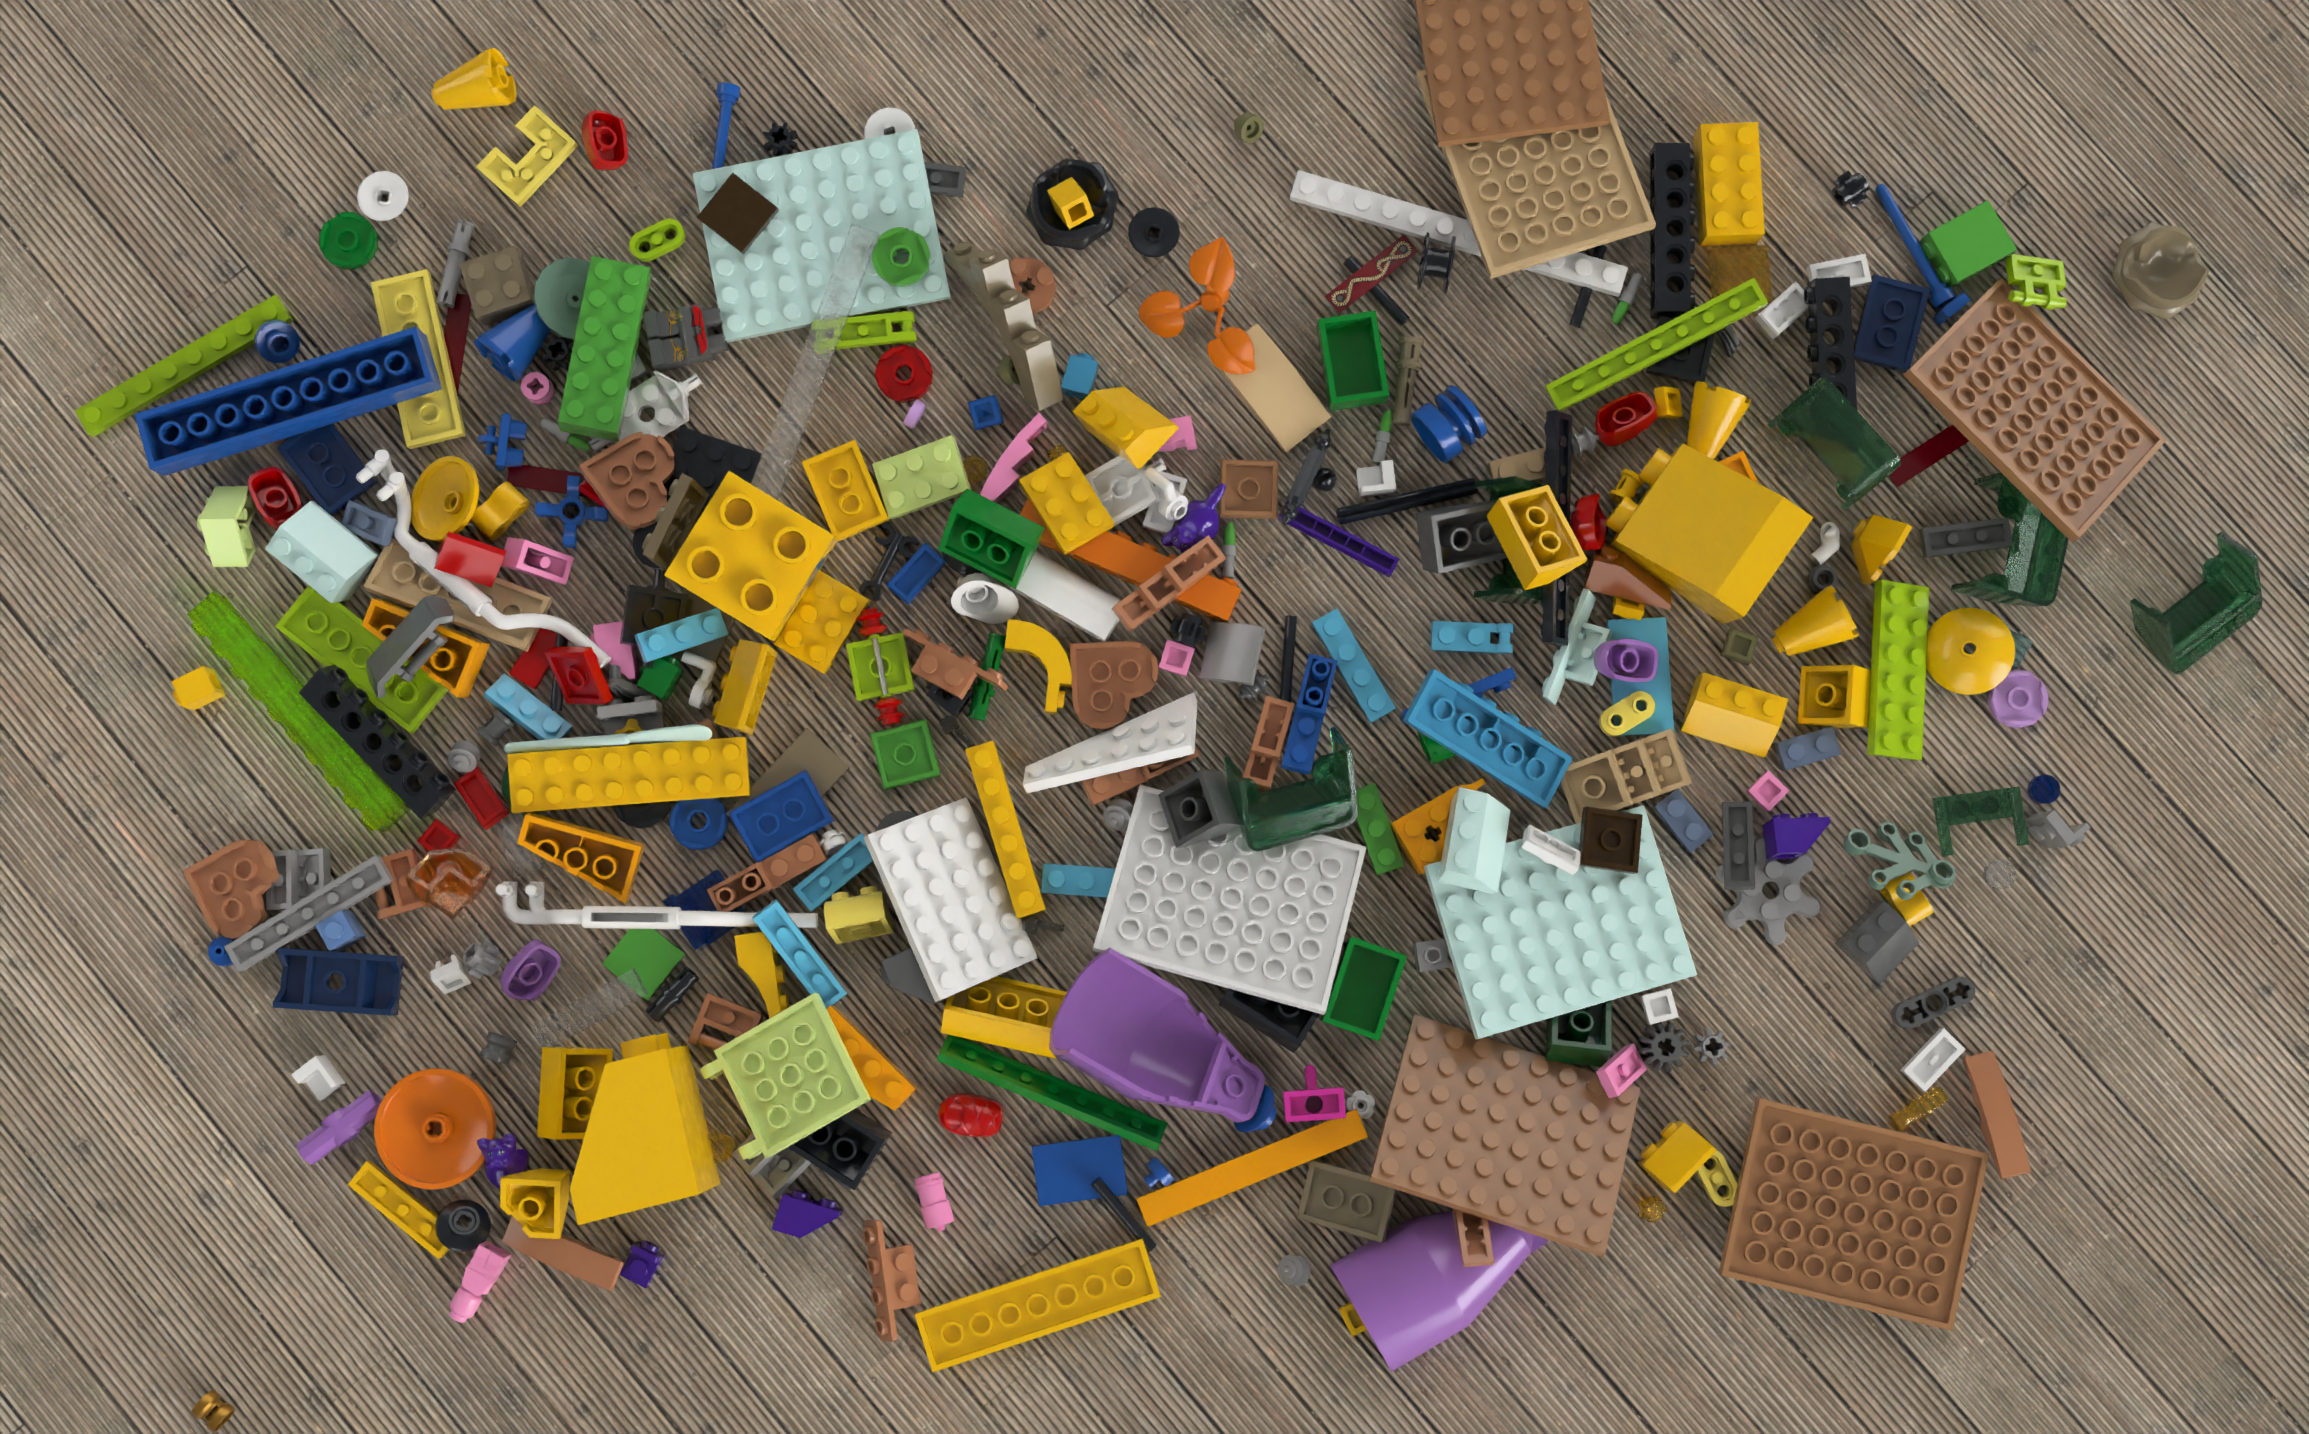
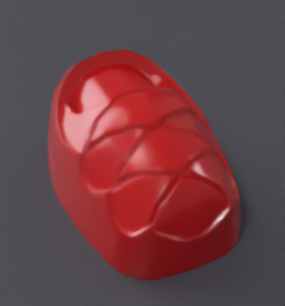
M601 110L589 112L583 119L581 131L587 156L594 169L609 171L620 168L626 163L628 158L627 134L622 118Z
M1642 391L1632 392L1607 403L1597 410L1595 430L1599 440L1606 446L1616 447L1637 437L1639 433L1648 429L1657 419L1656 404L1647 393Z
M268 467L249 476L248 488L253 502L263 520L272 529L277 530L280 525L301 509L297 490L280 468Z
M1600 493L1580 497L1575 501V509L1571 514L1570 527L1583 550L1602 549L1606 540L1608 527L1605 523L1607 518L1603 514L1598 502Z
M971 1093L951 1094L943 1100L938 1110V1121L941 1127L950 1133L960 1136H994L1000 1131L1003 1119V1108L997 1100Z

